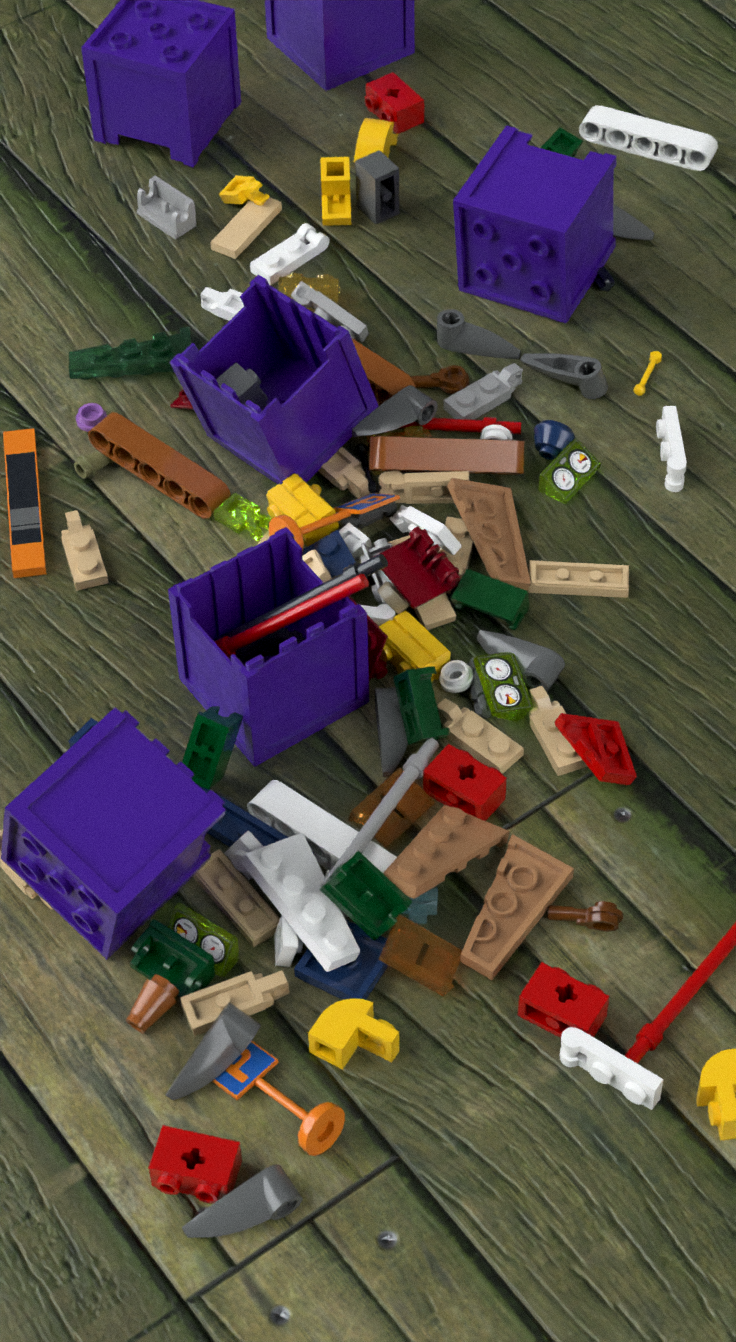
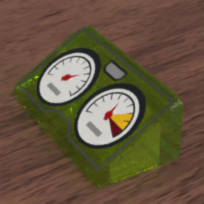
M574 439L541 472L539 491L566 504L601 467V463L580 441Z
M505 652L476 656L473 659L492 716L518 722L533 709L514 653Z
M182 903L175 905L168 928L213 955L215 974L220 977L226 976L240 960L237 937Z

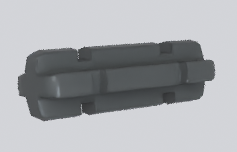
M394 501L363 514H351L350 517L338 521L339 530L348 523L362 529L382 519L383 515L389 516L395 513L397 505Z
M474 657L470 659L467 665L473 671L474 681L470 688L475 713L487 719L496 711L490 694L492 690L490 680L486 678H489L484 669L486 661L480 659L479 662V659Z

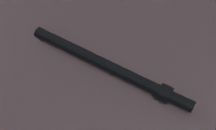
M379 554L361 564L355 562L344 568L342 574L215 638L214 641L225 636L231 638L360 574L368 577L387 567L388 561L383 554Z

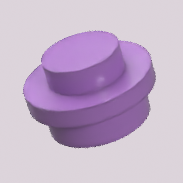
M88 403L79 408L76 415V424L81 430L89 432L107 414L100 405Z

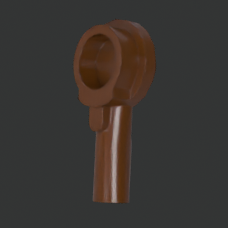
M456 365L441 368L439 373H432L431 375L410 376L416 388L440 387L449 394L457 393L469 386L470 383L469 375L462 367Z
M607 901L596 902L594 906L587 909L549 905L548 908L549 920L575 921L577 925L606 932L618 930L619 923L623 921L624 914L621 910L617 909L616 904Z

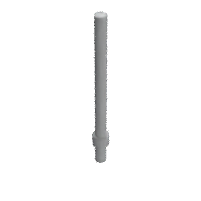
M428 738L417 754H412L403 765V773L320 885L321 887L338 865L357 850L361 853L364 851L415 779H420L423 776V770L429 765L428 761L439 748V744L435 739Z

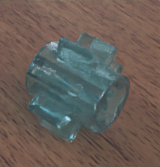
M433 887L415 899L408 897L413 902L402 913L409 914V924H427V915H437L438 887Z

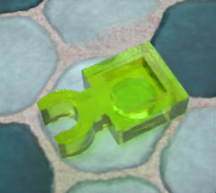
M236 492L214 510L216 521L238 534L247 529L250 536L257 541H260L263 537L260 528L269 529V522L272 519L266 514H260V507Z

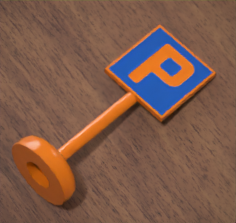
M371 493L337 506L333 509L338 513L300 528L290 516L279 515L273 517L269 522V535L272 536L275 532L287 527L293 533L294 540L303 551L304 542L302 535L348 518L351 514L369 512L399 500L400 497L399 495Z
M251 1041L243 1053L212 1082L237 1101L254 1085L303 1121L298 1132V1143L303 1151L312 1156L322 1154L339 1137L345 1123V1112L335 1103L324 1102L308 1113L262 1079L279 1061L262 1047Z

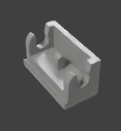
M157 176L149 179L150 191L147 196H145V190L142 188L138 189L137 214L175 240L197 226L194 200Z

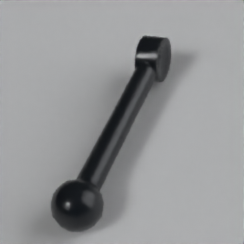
M359 443L355 446V452L360 455L366 479L369 482L368 490L370 494L376 493V484L369 470L366 457L367 446L364 443Z

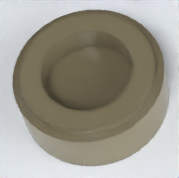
M386 581L377 589L383 600L398 614L409 607V603L391 582Z

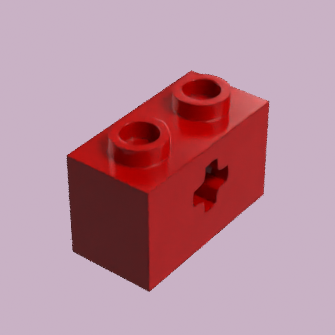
M392 72L366 83L364 101L367 109L381 120L394 122L393 131L396 134L424 123V99L395 73Z
M448 744L423 770V792L444 805L459 808L465 813L481 820L487 821L506 799L507 778L496 768L484 765L474 759L467 751L459 750L451 744Z
M541 962L519 995L518 1016L560 1038L563 1031L570 1027H576L594 1037L607 1017L610 996L595 985L585 984L571 977L561 968L551 967Z
M163 1125L148 1167L152 1187H156L159 1191L170 1195L184 1193L193 1195L205 1203L217 1202L234 1189L242 1164L240 1142Z

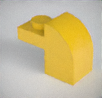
M365 118L359 130L353 163L378 150L389 157L390 145L396 146L398 134L392 133L394 122Z
M320 157L323 226L351 225L349 157Z
M344 999L330 1005L322 1012L308 1032L309 1053L342 1070L358 1046L391 1063L400 1051L399 1031L385 1020L374 1019L373 1002L364 999Z
M736 1048L718 1052L706 1062L701 1072L697 1092V1107L708 1106L711 1126L718 1127L720 1140L736 1139Z

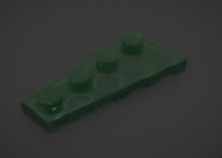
M190 326L179 328L180 334L167 336L165 332L153 334L152 340L137 342L135 338L123 340V343L115 348L104 344L69 352L70 379L88 380L94 377L110 376L117 378L123 375L175 373L170 361L178 353L182 354L191 345Z

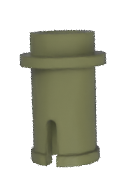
M96 449L88 455L78 456L77 461L74 463V468L81 478H93L97 471L114 461Z

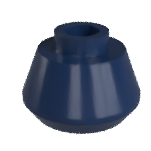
M545 420L534 428L535 448L539 455L547 460L554 461L560 456L561 458L564 457L576 440L573 430L557 421Z

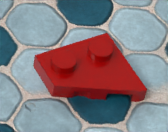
M560 713L554 722L555 726L597 779L601 782L631 785L637 776L619 721Z

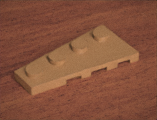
M451 478L447 488L489 576L527 591L531 582L511 488Z
M444 805L383 874L406 896L415 899L445 880L446 874L450 872L458 873L465 869L469 860L474 857L480 860L489 854L490 848L494 845L501 847L506 844L510 831L469 815L459 808Z
M512 834L504 858L501 859L497 868L491 888L489 887L484 898L481 912L477 915L461 952V963L493 980L548 910L549 905H552L573 878L574 868Z

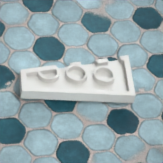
M303 832L245 853L241 864L326 972L357 959L360 949L340 908L319 890L325 877Z

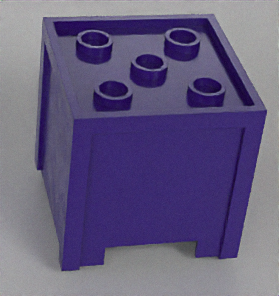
M120 0L81 47L94 141L103 144L109 142L119 145V135L169 147L172 160L194 167L198 162V156L209 144L212 137L218 132L234 108L237 109L241 104L235 9L199 0Z
M265 0L267 39L325 91L415 53V0Z
M506 125L453 200L459 291L567 323L597 277L599 268L604 266L616 247V238L613 237V187L617 156L608 153L603 155L590 151L584 160L527 145L532 138L531 134L520 132L519 129Z
M258 274L250 282V286L240 295L244 307L199 351L196 345L192 343L182 354L178 353L170 361V364L209 438L277 485L283 484V481L294 473L298 474L307 483L321 466L352 437V429L379 406L349 331L340 325L336 327L269 285L267 279ZM235 363L239 364L245 371L248 368L251 369L261 380L259 387L268 398L266 401L267 406L261 410L259 406L250 400L245 403L246 406L243 405L234 389L225 383L219 386L216 379Z
M287 527L275 532L268 540L241 551L232 559L224 560L211 567L209 571L196 578H190L168 589L179 679L205 710L212 706H219L218 715L228 717L229 714L234 712L243 715L235 745L254 767L369 703L367 612L360 604L355 605L349 597H345L342 601L339 600L285 626L290 632L294 630L301 632L306 640L297 644V639L293 636L279 644L280 654L266 657L260 654L245 663L246 667L234 654L231 655L230 660L214 642L215 638L324 583L303 561L302 548L294 540L293 533Z
M116 707L5 807L1 859L106 960L210 860L211 855L209 851L211 846L204 838L206 832L226 812V809L223 807L225 802L215 792L210 790L206 793L191 779L194 773L181 761L177 765L174 764L166 756L169 750L159 740L155 738L151 742L136 728L139 722L126 710L121 713Z

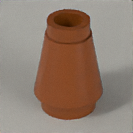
M155 974L151 980L145 981L126 1022L132 1028L144 1034L148 1028L177 1003L175 998L179 994L178 989L167 979Z

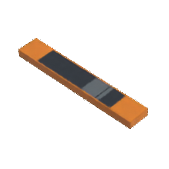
M35 429L3 432L13 578L46 575Z

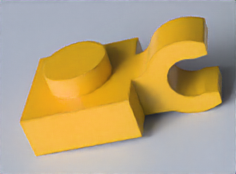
M235 176L219 193L224 203L239 205L251 200L253 203L261 206L270 197L269 194H263L259 191L262 183L256 181L252 176Z

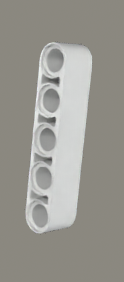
M599 105L593 106L589 110L579 127L581 136L591 143L695 171L705 170L718 149L716 139L709 134Z
M271 780L247 804L248 812L284 835L291 837L303 832L312 852H314L317 862L330 871L359 833L278 780ZM372 840L362 852L382 873L397 858Z

